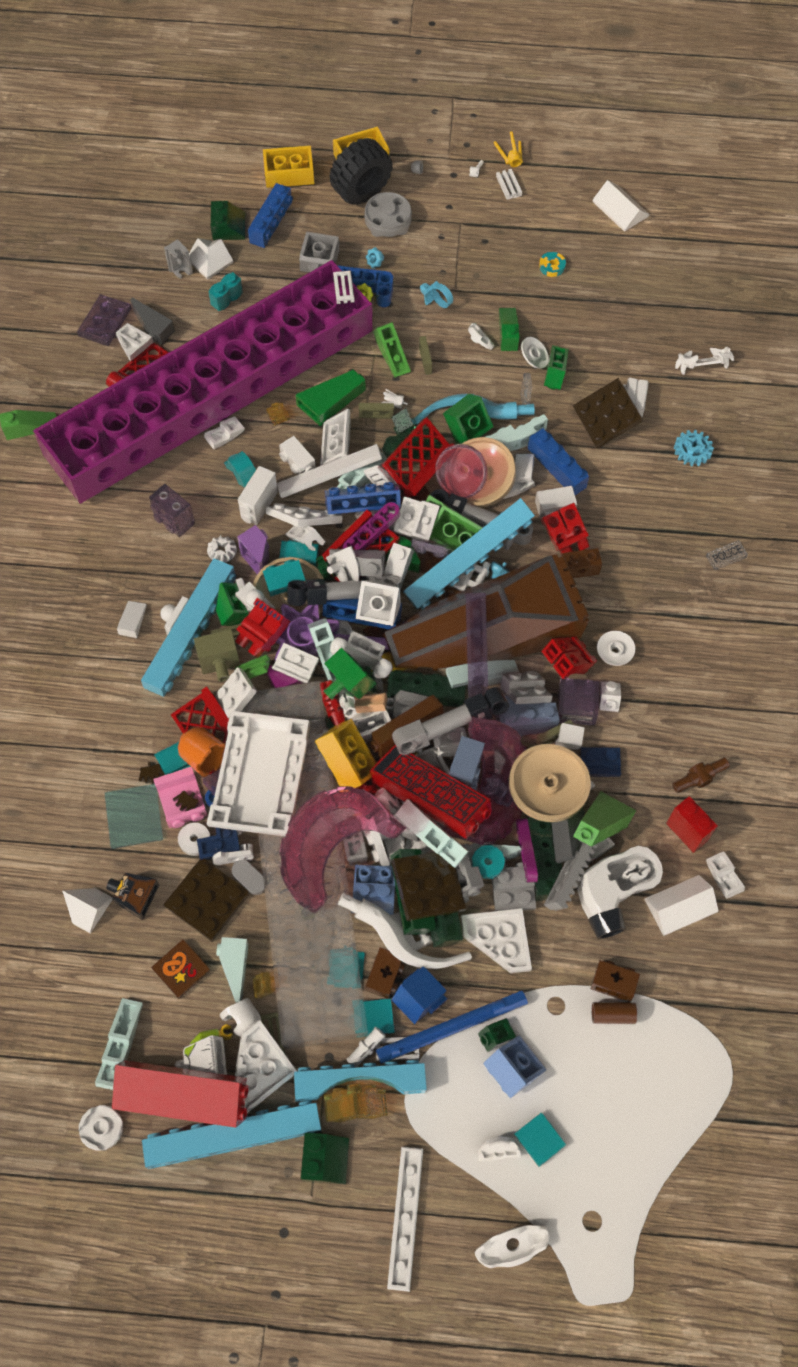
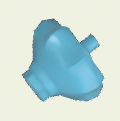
M376 247L368 250L366 255L367 264L373 269L381 266L384 256Z
M493 561L490 565L492 570L491 577L494 579L510 572L505 568L507 563L504 562L501 565Z

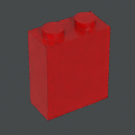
M690 796L674 808L666 822L669 828L693 853L708 842L718 827Z

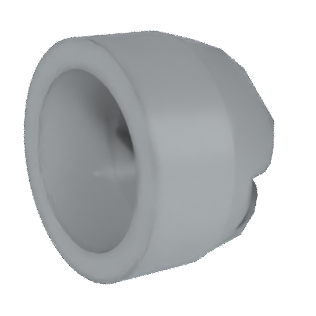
M414 161L411 164V171L416 174H422L423 161Z

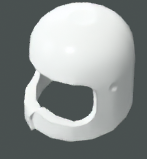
M249 998L229 1006L220 1014L223 1021H228L234 1017L237 1026L233 1031L239 1037H241L242 1032L252 1026L257 1020L262 1021L259 1012Z

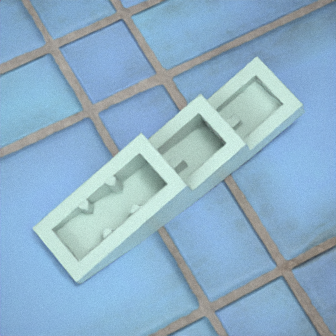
M496 660L446 668L445 672L451 688L463 685L472 687L484 684V686L501 683L502 674L519 672L515 660Z
M122 998L108 1034L109 1040L95 1081L96 1087L113 1090L115 1065L128 1058L143 1006L142 1002Z

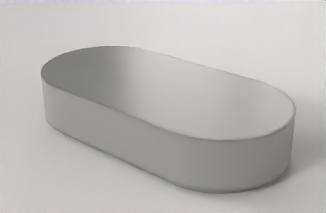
M239 860L233 864V877L250 894L260 895L265 891L267 886L265 878L248 861Z

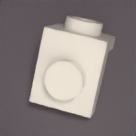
M601 681L600 710L618 712L621 701L620 683Z

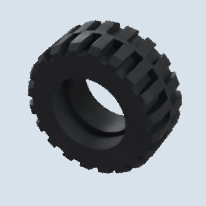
M371 138L358 139L357 142H352L350 146L345 147L343 152L338 154L336 161L333 162L329 175L331 186L346 203L353 205L365 203L379 193L382 187L387 184L393 169L392 159L376 140Z

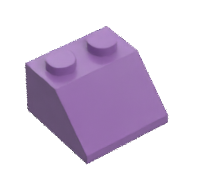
M254 525L237 536L241 556L254 572L258 574L268 564V548L270 547L267 543L268 536L263 529L260 530Z

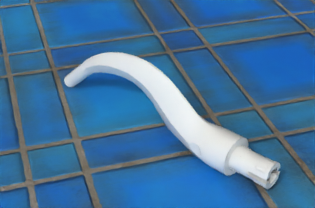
M344 892L337 905H341L354 912L355 918L373 926L387 949L397 959L409 965L420 968L424 966L426 969H438L462 963L472 958L470 952L449 958H435L421 954L408 944L399 923L384 909L364 898L362 901H359Z

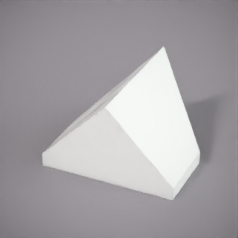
M96 888L62 890L72 923L91 934L113 898Z

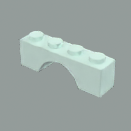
M324 618L308 624V628L327 680L334 682L336 680L335 675L324 664L333 656L330 651V645L334 640L329 623Z

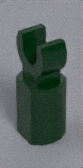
M323 556L316 558L318 569L325 581L332 580L335 574L328 573L327 567L330 566L328 561H325Z

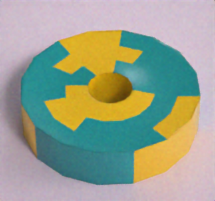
M557 252L543 254L539 262L540 271L550 277L561 275L566 266L565 258Z

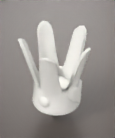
M385 389L387 392H383L385 395L384 399L390 402L383 401L381 403H394V407L399 409L402 408L403 404H408L403 402L404 396L396 395Z

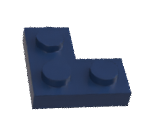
M216 828L215 836L197 839L200 860L213 858L220 851H240L237 830Z

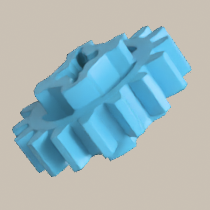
M687 430L686 434L682 432L680 437H677L674 445V454L679 455L678 460L683 459L684 464L689 462L692 467L694 463L700 466L701 462L705 464L707 459L711 458L714 449L712 447L713 442L708 441L709 436H703L704 432L697 434V430H694L693 433Z

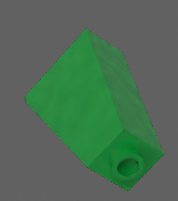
M351 370L295 395L296 405L321 426L366 390V380L362 374Z

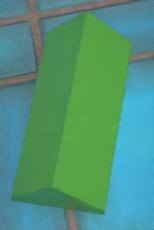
M428 496L426 502L440 506L429 538L440 546L453 552L483 528L433 496Z

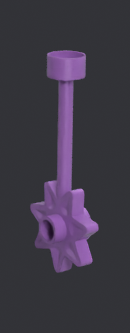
M283 604L281 606L282 616L291 622L276 641L280 647L275 656V662L283 643L319 657L308 628V624L321 620L319 619L318 605H308L299 613L287 604ZM326 619L334 639L340 637L348 642L350 635L335 633L339 630V621ZM365 636L385 646L384 650H389L385 638Z

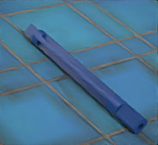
M521 990L376 1050L377 1057L381 1064L527 1005V998Z

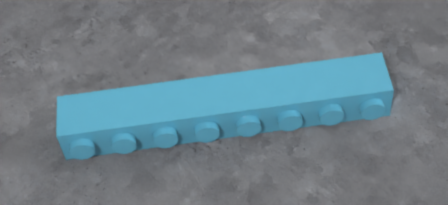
M520 498L403 591L404 595L416 610L420 607L423 610L431 604L429 601L434 596L438 598L446 592L444 590L446 586L450 584L452 587L460 581L459 576L461 574H469L475 569L473 566L478 561L482 563L489 558L488 553L494 550L496 552L504 546L502 543L507 538L511 540L518 535L517 530L523 527L525 529L533 523L531 519L535 515Z
M213 558L142 677L141 682L144 689L163 697L167 692H170L175 677L181 674L182 665L191 656L192 648L195 645L193 638L201 637L202 631L206 630L209 625V619L212 614L216 613L219 584L221 582L234 583L236 574L233 566Z
M309 1100L300 1102L298 1107L291 1108L290 1105L280 1106L277 1108L278 1111L269 1113V1110L257 1111L256 1116H246L245 1121L236 1128L214 1124L204 1126L201 1123L192 1125L191 1129L183 1131L182 1128L169 1130L167 1135L161 1136V1133L147 1135L148 1139L142 1140L145 1167L153 1169L302 1137L305 1133H320L322 1130L317 1104Z

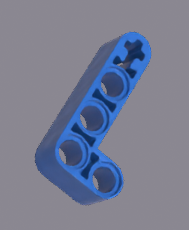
M338 266L342 271H351L352 283L356 287L364 283L371 287L372 293H376V303L379 307H388L391 304L393 294L392 273L381 270Z

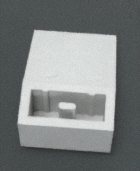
M372 688V689H370L366 694H377V693H376V691L374 690V688ZM387 710L356 713L352 717L366 744L372 741V732L391 721Z

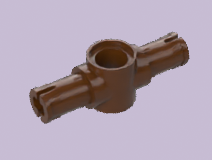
M725 757L711 764L698 763L688 770L687 776L672 783L673 789L678 794L690 787H705L714 780L713 778L716 774L728 769L730 764Z

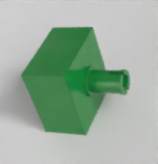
M467 394L443 413L454 441L458 444L473 438H479L493 428L482 397Z
M342 647L324 663L336 678L331 685L323 690L331 700L344 688L358 699H361L377 684Z

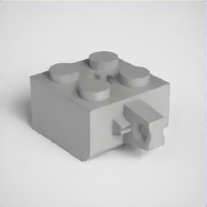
M306 232L300 252V271L311 272L330 260L336 264L340 251L339 237Z

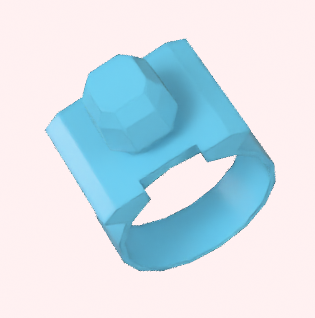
M438 281L432 285L423 283L420 286V291L424 294L425 305L435 300L440 307L447 308L453 303L454 299L450 290L445 285L439 284ZM436 289L440 290L444 294V296L447 299V302H445L441 298Z

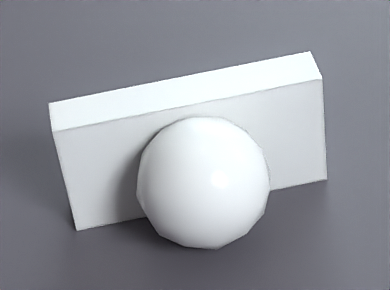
M250 582L235 593V596L250 611L255 606L253 603L256 598L275 610V607L264 597L263 593Z
M182 596L176 607L168 604L161 609V618L167 622L164 626L167 635L187 604L188 598Z

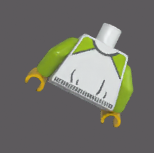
M225 1024L221 1030L212 1029L200 1032L190 1042V1045L183 1049L184 1059L176 1061L175 1067L227 1075L223 1039L229 1040L233 1034L226 1035L223 1031L231 1029V1026Z

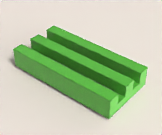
M267 654L236 666L235 670L237 667L243 669L248 678L252 679L268 672L270 658Z

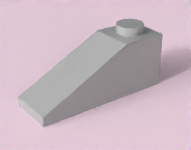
M330 549L329 553L332 555L343 549ZM353 550L358 561L361 576L382 577L386 567L385 551Z

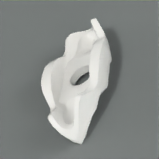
M527 1225L506 1230L479 1246L475 1251V1256L481 1264L488 1268L513 1267L523 1264L547 1248L550 1239L549 1229L542 1225ZM511 1238H516L519 1241L518 1247L514 1250H510L506 1246L507 1241Z

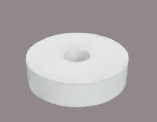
M190 823L180 830L178 843L184 853L197 856L199 855L197 841L192 842L191 839L193 837H198V839L210 837V833L204 825Z

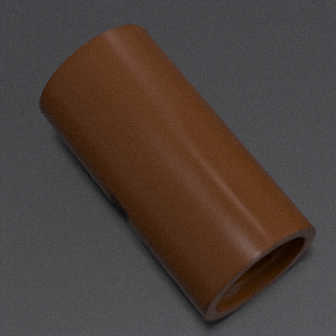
M592 1002V1023L636 1024V1003Z

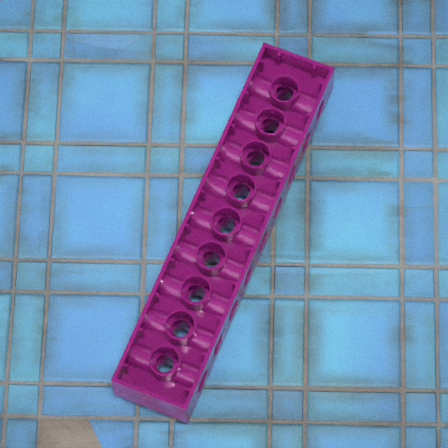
M330 260L34 429L33 432L41 452L79 504L372 332V303L352 283L354 302L348 300L347 303L340 301V304H337L333 272H341L342 270ZM337 276L340 296H343L341 276ZM344 276L346 294L350 295L348 277Z

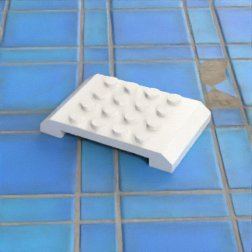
M231 711L227 727L228 736L213 805L210 806L207 820L209 827L289 836L308 744L309 720Z

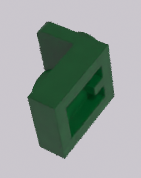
M507 1018L487 1025L478 1033L480 1042L487 1052L516 1038Z

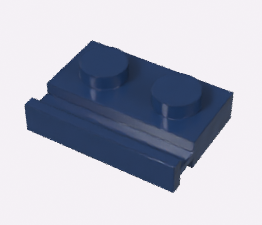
M581 747L580 758L586 765L590 777L621 776L620 748Z

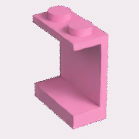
M192 767L154 779L169 828H179L187 822H197L208 816ZM184 790L189 796L193 791L195 793L193 798L198 799L199 804L195 809L185 812V808L183 811H180L181 805L177 807L175 804L178 800L173 801V798Z

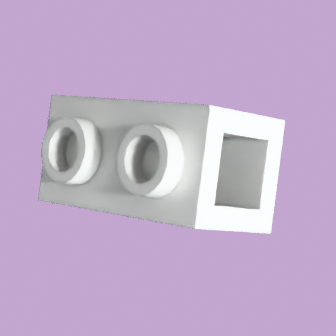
M294 436L279 445L280 458L283 462H287L290 465V469L294 474L299 475L316 468L315 459Z

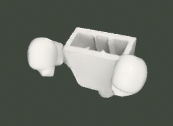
M354 631L351 632L348 642L343 638L337 637L330 645L332 655L342 647L367 673L370 670H374L372 674L376 678H386L392 671V663L381 657L385 646Z

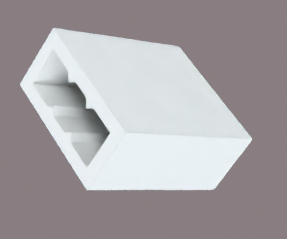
M259 466L239 496L240 515L246 523L258 525L266 512V507L271 504L278 493L275 472Z

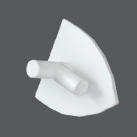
M352 546L326 557L330 565L327 567L328 573H334L341 582L359 581V565Z

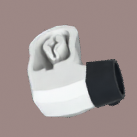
M636 846L625 852L608 856L585 870V874L580 875L582 880L577 882L579 898L597 939L612 937L626 930L622 910L618 907L619 902L627 899L632 894L654 888L660 883L663 874L662 864L657 855L649 848Z

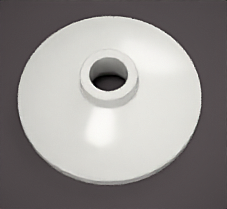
M534 337L525 338L522 341L521 350L526 361L537 369L546 367L549 356L544 345Z
M610 631L599 639L597 651L600 658L607 664L621 666L632 660L635 654V644L627 634L621 631Z

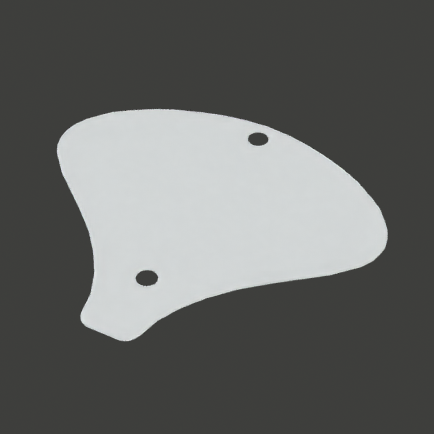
M551 986L525 992L524 994L528 1001L527 1005L434 1043L419 1061V1064H425L427 1090L425 1093L405 1094L406 1114L416 1133L440 1155L511 1203L533 1225H542L549 1229V1245L563 1265L573 1294L581 1304L595 1306L623 1302L633 1292L634 1258L639 1235L649 1209L664 1182L712 1123L728 1097L733 1078L732 1064L722 1043L704 1025L686 1013L661 1001L634 994L631 1003H636L637 1007L636 1024H593L591 1015L592 1002L626 1001L591 990V986ZM559 997L564 1001L565 1010L562 1014L553 1015L548 1011L547 1002L550 998ZM505 1018L508 1019L516 1037L520 1035L546 1068L542 1075L512 1098H509L502 1090L499 1083L483 1064L496 1050L505 1044L487 1052L481 1044L478 1035L487 1025ZM542 1112L566 1146L538 1167L514 1133ZM498 1136L513 1139L519 1145L522 1157L478 1162V1151L482 1144ZM595 1211L601 1216L602 1225L598 1231L590 1232L583 1226L582 1218L586 1212Z

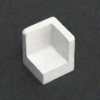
M562 723L559 738L555 741V745L578 750L582 746L584 727Z

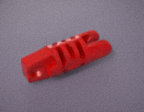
M331 680L320 683V690L327 715L331 718L334 726L345 721L344 710L339 703V694L331 700L324 693L323 690L333 683Z

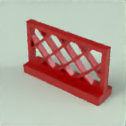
M426 417L383 462L382 466L401 487L403 496L409 498L415 496L457 447L453 443L449 444ZM424 425L429 428V435H423ZM413 437H419V447L412 446ZM423 438L430 439V448L423 447ZM434 439L440 441L442 444L440 448H434ZM402 449H408V458H401ZM412 449L419 450V459H413ZM423 450L430 451L429 460H424ZM392 460L397 461V470H393L390 467L389 463ZM402 461L408 462L409 471H402ZM413 462L419 463L420 470L418 472H413ZM402 474H409L407 485L402 481Z
M366 510L321 555L325 561H327L326 557L330 555V549H343V544L373 517L370 511ZM376 521V522L374 523V524L377 525L379 528L383 525V524H382L381 522H379V521ZM387 529L379 536V545H369L365 550L379 549V551H385L386 555L392 549L393 543L397 544L400 538ZM363 533V534L360 536V538H366V540H367V539H369L370 534H369V533H366V534ZM383 536L393 538L389 544H382ZM335 575L333 579H335L337 582H341ZM360 575L359 581H361L365 576Z
M207 686L201 690V694L170 714L182 733L189 731L190 727L210 729L214 736L216 731H223L225 736L222 742L226 744L229 718ZM201 700L205 703L203 712L195 710V705ZM184 712L190 713L187 723L180 722L177 717ZM193 714L202 715L201 724L191 723ZM206 716L215 718L214 726L204 725ZM213 769L211 772H209V775L212 776L218 771H215Z

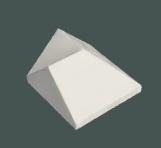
M197 238L189 253L191 264L207 280L233 263V259L221 239L210 241Z
M362 581L356 619L393 626L401 605L400 588L384 582Z

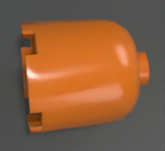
M196 727L182 734L178 744V752L180 757L202 777H208L209 772L213 769L215 771L220 769L226 744L206 729Z

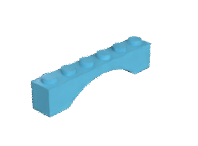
M419 1060L406 1061L404 1065H398L397 1062H386L385 1066H376V1063L363 1064V1067L355 1068L353 1064L342 1065V1069H333V1066H322L320 1070L312 1071L311 1067L298 1068L297 1072H294L295 1102L316 1101L335 1086L355 1080L381 1082L395 1088L403 1095L425 1093L427 1090L425 1064H419Z

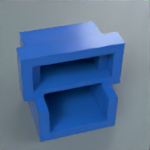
M423 966L403 981L393 996L392 1001L415 1025L427 1012L432 1014L446 1002L447 998L444 994L447 990Z

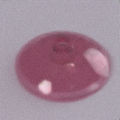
M452 445L440 454L436 462L437 481L441 488L449 495L453 493L463 498H470L479 493L486 484L488 477L486 461L482 454L470 445ZM464 466L468 468V472L464 471Z

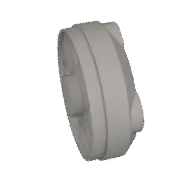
M379 193L373 196L366 204L364 212L365 223L369 230H371V234L375 237L404 235L408 232L412 221L411 206L406 198L397 193Z

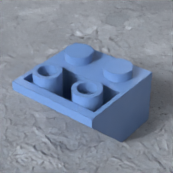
M355 865L353 898L362 901L364 898L384 909L390 915H394L395 881L392 866Z

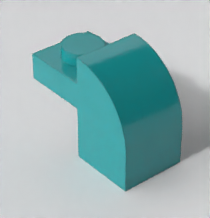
M241 451L238 454L231 455L224 462L226 468L234 473L238 484L245 488L256 471L249 457Z

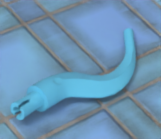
M456 394L434 402L413 418L412 422L417 425L433 411L453 406L467 394ZM482 397L490 418L511 420L517 419V416L535 414L534 404L517 405L516 402L498 404Z

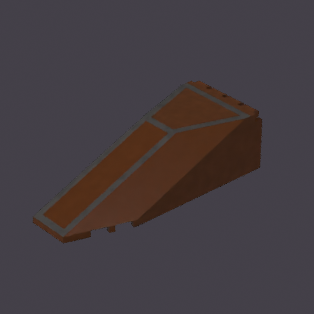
M556 554L539 559L438 601L384 632L395 668L418 669V667H429L438 671V668L446 669L476 662L508 660L541 652L553 638H572L576 636L580 640L589 623L587 618L589 614L584 603H581L583 600L578 588L574 587L576 583L571 571H568L569 566L565 557H558Z

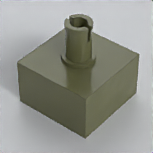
M232 630L193 638L203 675L216 672L219 682L227 681L229 679L227 669L240 665Z

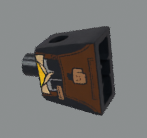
M125 873L121 881L111 878L106 889L115 893L113 900L118 906L143 920L160 885L157 879Z

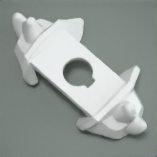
M725 347L722 350L710 348L713 357L698 359V355L691 357L692 351H688L684 355L678 354L679 358L676 361L675 368L678 369L680 366L683 375L687 367L694 368V366L721 363L724 364L725 368H728L729 358L731 361H734V356L730 351V347Z

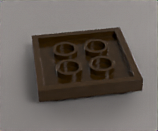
M619 378L572 405L597 449L643 422L641 415Z
M433 852L396 858L391 861L407 921L462 912L467 909L456 869L441 855Z
M199 859L163 906L209 941L213 942L250 892L207 860Z

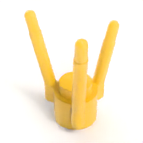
M511 131L510 137L513 150L509 152L508 157L496 141H494V145L504 158L506 165L510 164L511 167L515 168L523 163L521 141L518 142L517 151L514 135Z

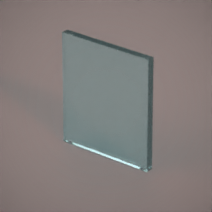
M155 784L105 792L111 849L163 840Z

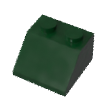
M211 201L210 227L212 239L245 240V211L229 201Z
M305 1133L300 1180L302 1182L346 1185L349 1138L328 1134Z

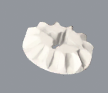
M220 535L219 538H213L208 543L207 552L212 560L215 558L225 563L233 559L236 554L235 542L228 536L222 537ZM218 545L225 547V552L219 550Z

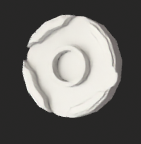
M99 1105L89 1109L82 1116L79 1123L81 1141L88 1148L96 1151H104L113 1147L120 1140L123 1133V1121L120 1114L115 1109H112V1107L106 1105Z

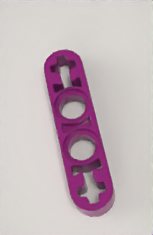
M393 502L384 505L343 544V549L352 546V548L355 547V550H365L400 517L399 506ZM395 510V513H389L388 511ZM378 520L383 521V525L380 528L373 526ZM363 533L370 534L367 540L360 539V536Z
M527 818L516 819L517 836L521 848L525 879L527 883L537 882V866Z

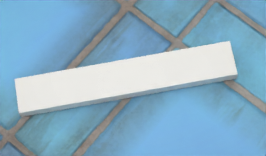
M375 444L277 483L281 498L379 461L382 459L379 447Z
M401 1147L387 1289L410 1292L423 1149Z

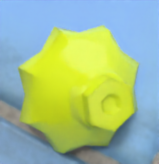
M365 283L357 285V288L371 302L374 296L372 288Z

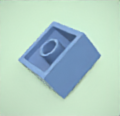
M520 1035L496 1050L483 1063L509 1098L518 1094L546 1071V1068Z

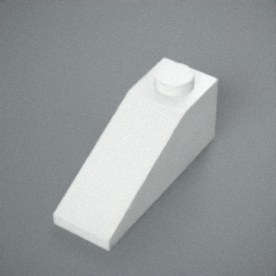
M393 543L383 576L394 575L399 577L401 590L414 551L411 548Z

